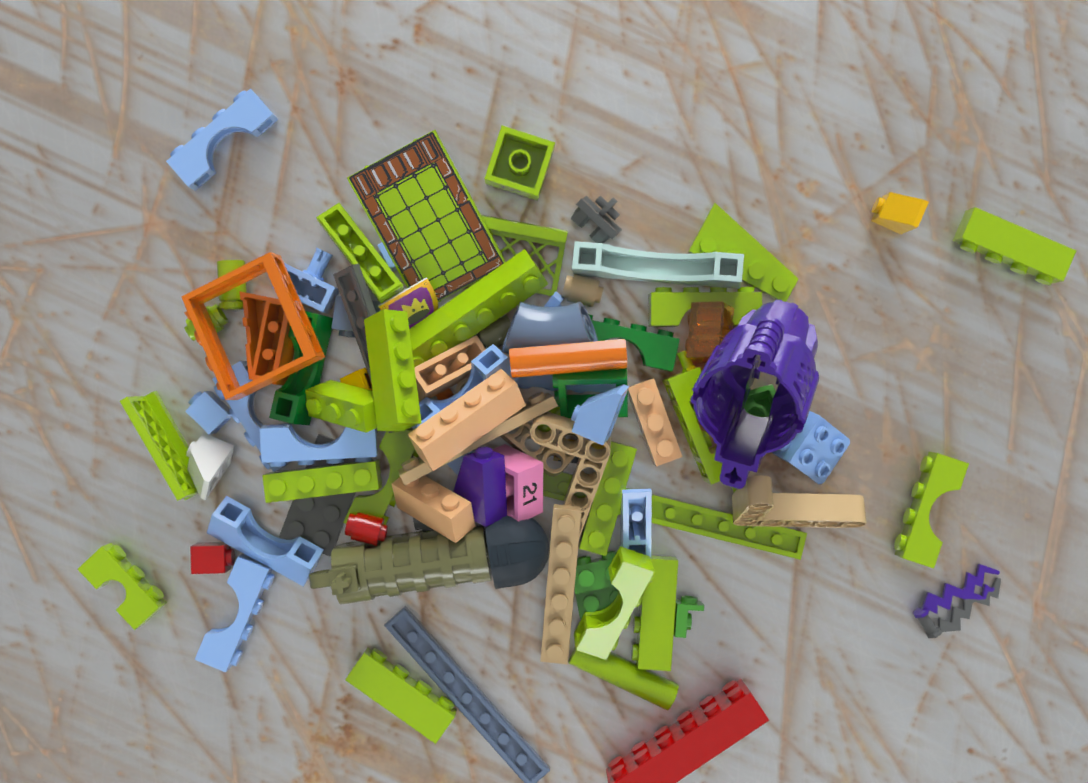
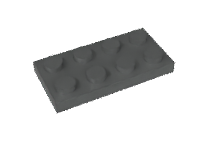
M318 434L315 444H325L335 439ZM355 458L343 459L344 462L337 464L355 462ZM315 460V464L306 465L305 468L335 464H328L326 460ZM356 492L293 500L279 537L291 540L300 536L324 549L322 554L331 556L332 549L336 546L344 525V519L351 507Z

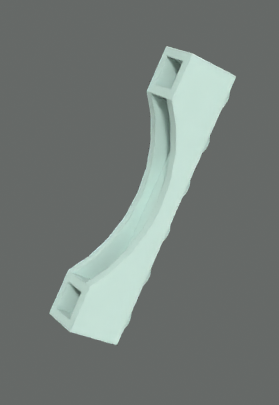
M575 241L572 270L574 274L585 277L740 289L744 254L722 252L695 254L657 253L625 249L603 243Z

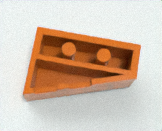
M240 292V300L243 301L244 309L242 320L243 326L246 327L247 337L245 347L248 375L250 380H255L292 362L294 347L291 339L288 337L290 324L279 299ZM286 376L272 384L284 385L289 376Z

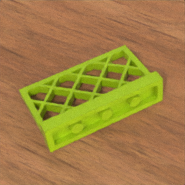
M481 215L490 233L501 236L507 245L500 250L501 253L509 248L514 256L517 255L512 245L520 240L528 241L534 251L529 255L531 257L536 253L545 267L540 270L541 273L548 270L553 277L552 290L542 288L536 293L552 296L557 292L568 231ZM506 237L514 238L516 240L509 243ZM533 242L541 243L543 245L536 248ZM547 245L559 247L558 257L549 264L546 263L539 253ZM556 263L555 273H553L550 267Z
M153 391L146 396H131L120 400L177 501L181 499L188 500L198 494L187 469L189 457L186 456L189 446L157 391Z

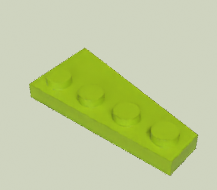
M716 203L713 204L688 251L690 254L711 252L744 254L742 282L776 300L786 302L799 279Z

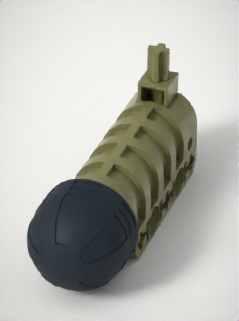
M510 516L502 517V519L485 528L483 525L474 527L457 543L435 530L386 536L385 541H379L377 546L359 541L346 542L332 549V569L309 573L311 589L331 586L332 595H336L339 604L342 605L373 600L375 597L384 595L389 597L400 596L403 592L417 591L419 593L445 586V588L457 587L460 583L473 582V584L489 582L492 581V577L495 589L518 586L532 581L542 572L549 556V542L544 529L536 520L530 518L518 522Z

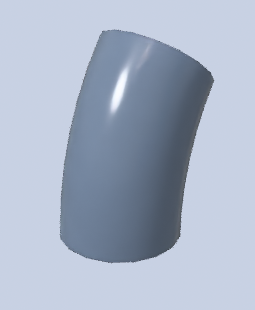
M520 301L506 334L501 352L509 354V349L595 342L598 341L591 318L581 302L558 307H543Z

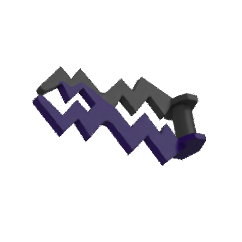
M978 564L976 576L966 572L964 588L960 589L944 583L942 598L926 592L922 607L913 611V614L926 631L927 637L937 638L942 632L960 631V617L970 619L974 602L990 606V596L994 598L999 596L1001 579L995 578L993 586L990 588L988 585L983 584L984 574L999 575L1000 572ZM975 585L983 587L982 595L974 593ZM952 597L962 598L963 610L952 606L950 622L938 618V627H936L928 615L929 611L938 614V606L950 610Z

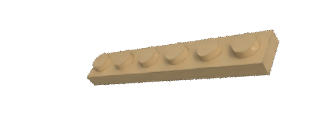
M543 392L529 397V403L445 464L557 407L558 405L554 397L550 393L544 394ZM417 457L402 463L403 468L398 470L404 485L432 472L429 466L421 458L417 459Z
M558 504L553 506L540 662L568 664L582 507Z

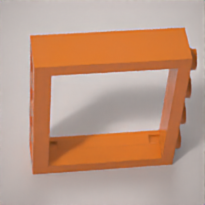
M269 252L181 296L187 310L184 313L194 325L196 330L194 331V336L197 342L204 348L207 355L205 357L206 364L214 372L218 381L216 383L217 390L222 391L225 400H239L325 358L282 257L278 254ZM267 272L303 356L240 386L204 303Z

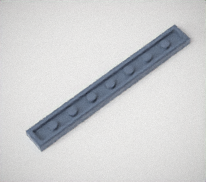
M406 606L384 624L387 630L524 783H537L550 771V767Z

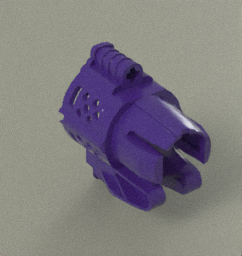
M775 300L774 302L762 305L757 310H751L743 316L738 326L723 338L720 345L714 348L692 388L693 395L690 401L694 404V410L700 424L717 444L714 460L722 462L720 481L727 486L738 489L743 488L749 472L757 473L763 456L766 453L777 451L788 445L797 433L803 431L804 424L806 423L819 382V373L816 371L814 360L818 348L815 325L809 323L808 316L795 303ZM758 355H760V360H761L760 365H759V360H756L757 357H758ZM761 372L777 377L776 384L778 387L773 397L768 417H757L747 413L744 409L754 379H759Z

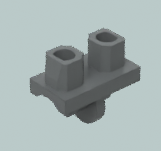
M585 196L576 204L578 208L571 219L581 228L590 219L595 222L598 227L589 236L596 243H604L610 238L613 239L622 230L613 221L620 216L613 208L618 201L613 197L607 202L599 196L595 202L602 208L601 210L588 196Z

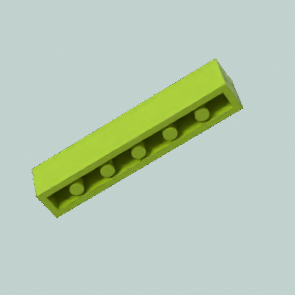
M525 249L409 329L414 367L467 341L518 306L520 301H525L548 285L547 280Z

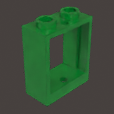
M627 368L553 374V388H558V390H554V399L558 405L557 407H560V416L572 418L577 405L581 406L589 397L597 395H567V385L616 384V387L625 384L628 386ZM628 391L618 417H628Z

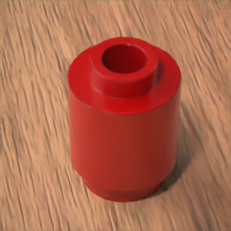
M360 512L357 514L350 513L345 528V535L351 536V540L377 546L379 541H385L388 525L384 524V518Z

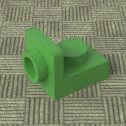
M684 595L681 596V600L676 599L675 637L686 638L687 630H691L692 615L688 613V610L704 611L705 605L698 601V597Z

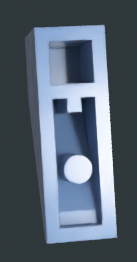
M651 488L622 490L620 546L651 557Z

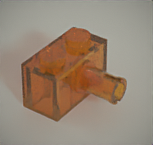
M723 301L692 302L691 311L688 314L689 335L685 342L687 358L697 363H707L714 348L720 345L723 338L732 330L733 307Z

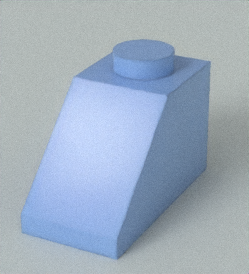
M625 384L589 397L581 406L577 405L571 418L575 422L571 432L604 445L612 434L629 386Z

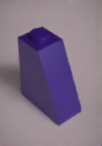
M480 447L475 452L463 456L453 490L454 493L471 502L474 521L485 527L507 516L504 455L493 451L490 447Z

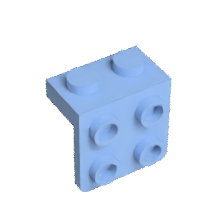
M809 411L803 431L797 433L788 445L771 453L793 465L814 482L823 484L848 448L850 439L824 418Z

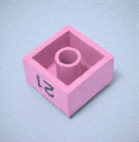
M506 444L492 449L504 455L507 516L519 522L543 513V462Z

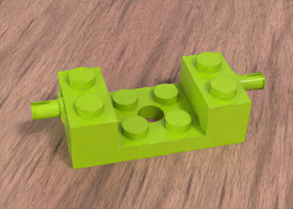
M688 350L677 354L683 368L682 372L662 381L703 481L712 485L720 482L722 462L714 460L717 446L709 449L712 446L709 435L706 431L700 429L694 405L690 404V399L693 395L692 388L702 371L700 367L693 365ZM732 487L733 493H734L738 488Z

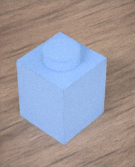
M199 391L188 402L191 406L185 411L208 434H216L232 418L229 413L230 408L212 391H204L203 393Z

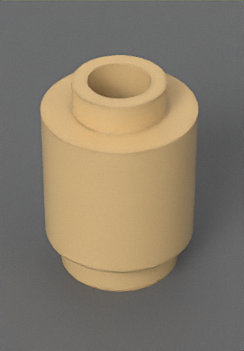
M574 274V277L567 275L562 297L568 298L567 301L581 302L585 306L593 307L594 302L600 303L604 287L599 286V280Z

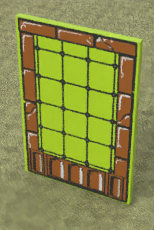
M436 130L418 139H414L413 142L369 166L366 165L362 170L347 177L407 288L427 277L434 289L438 302H441L442 299L482 279L506 262Z

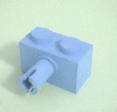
M316 248V252L307 270L304 269L302 272L288 264H285L301 302L329 314L339 290L323 282L322 276L333 255Z

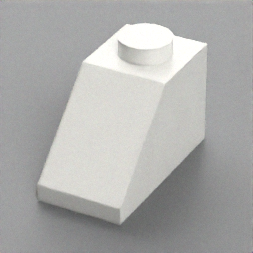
M205 433L201 435L197 442L193 441L190 444L186 456L189 457L187 469L200 498L204 500L208 498L230 465L234 445Z

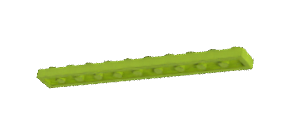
M543 472V496L564 501L573 474L562 472L554 477L548 476ZM583 492L574 493L578 498H585L587 496ZM652 494V523L801 560L807 537L806 532L787 527L737 526L733 524V514Z

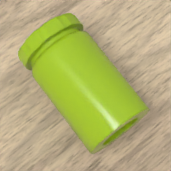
M217 261L218 278L245 265V261ZM246 283L220 295L219 301L221 303H219V309L228 311L243 310L240 292L247 293Z

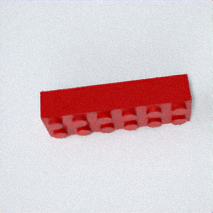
M742 679L730 681L722 688L723 691L715 697L713 695L706 697L700 702V707L692 712L689 710L682 713L677 718L676 723L670 727H661L654 733L652 739L646 743L645 741L637 743L631 749V753L625 757L619 756L613 759L606 769L608 783H677L768 722L769 719Z

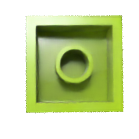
M501 125L484 178L485 183L538 201L555 149V142Z

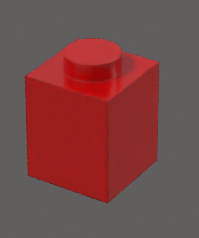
M224 542L196 543L190 546L191 574L226 573L231 570V566L235 563L234 549H231V546Z

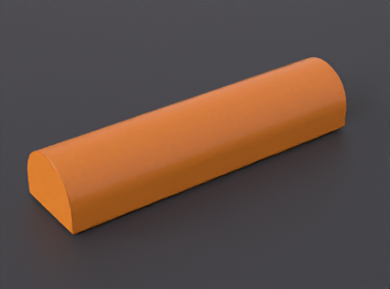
M625 339L509 349L512 378L627 368Z

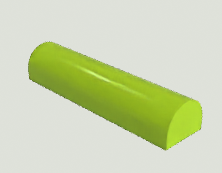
M337 203L316 217L319 224L351 265H360L366 285L380 303L403 291V284L340 203Z
M575 647L568 660L569 664L667 711L673 705L678 693L679 685L650 670L638 669L635 663L610 652L605 660L578 651Z

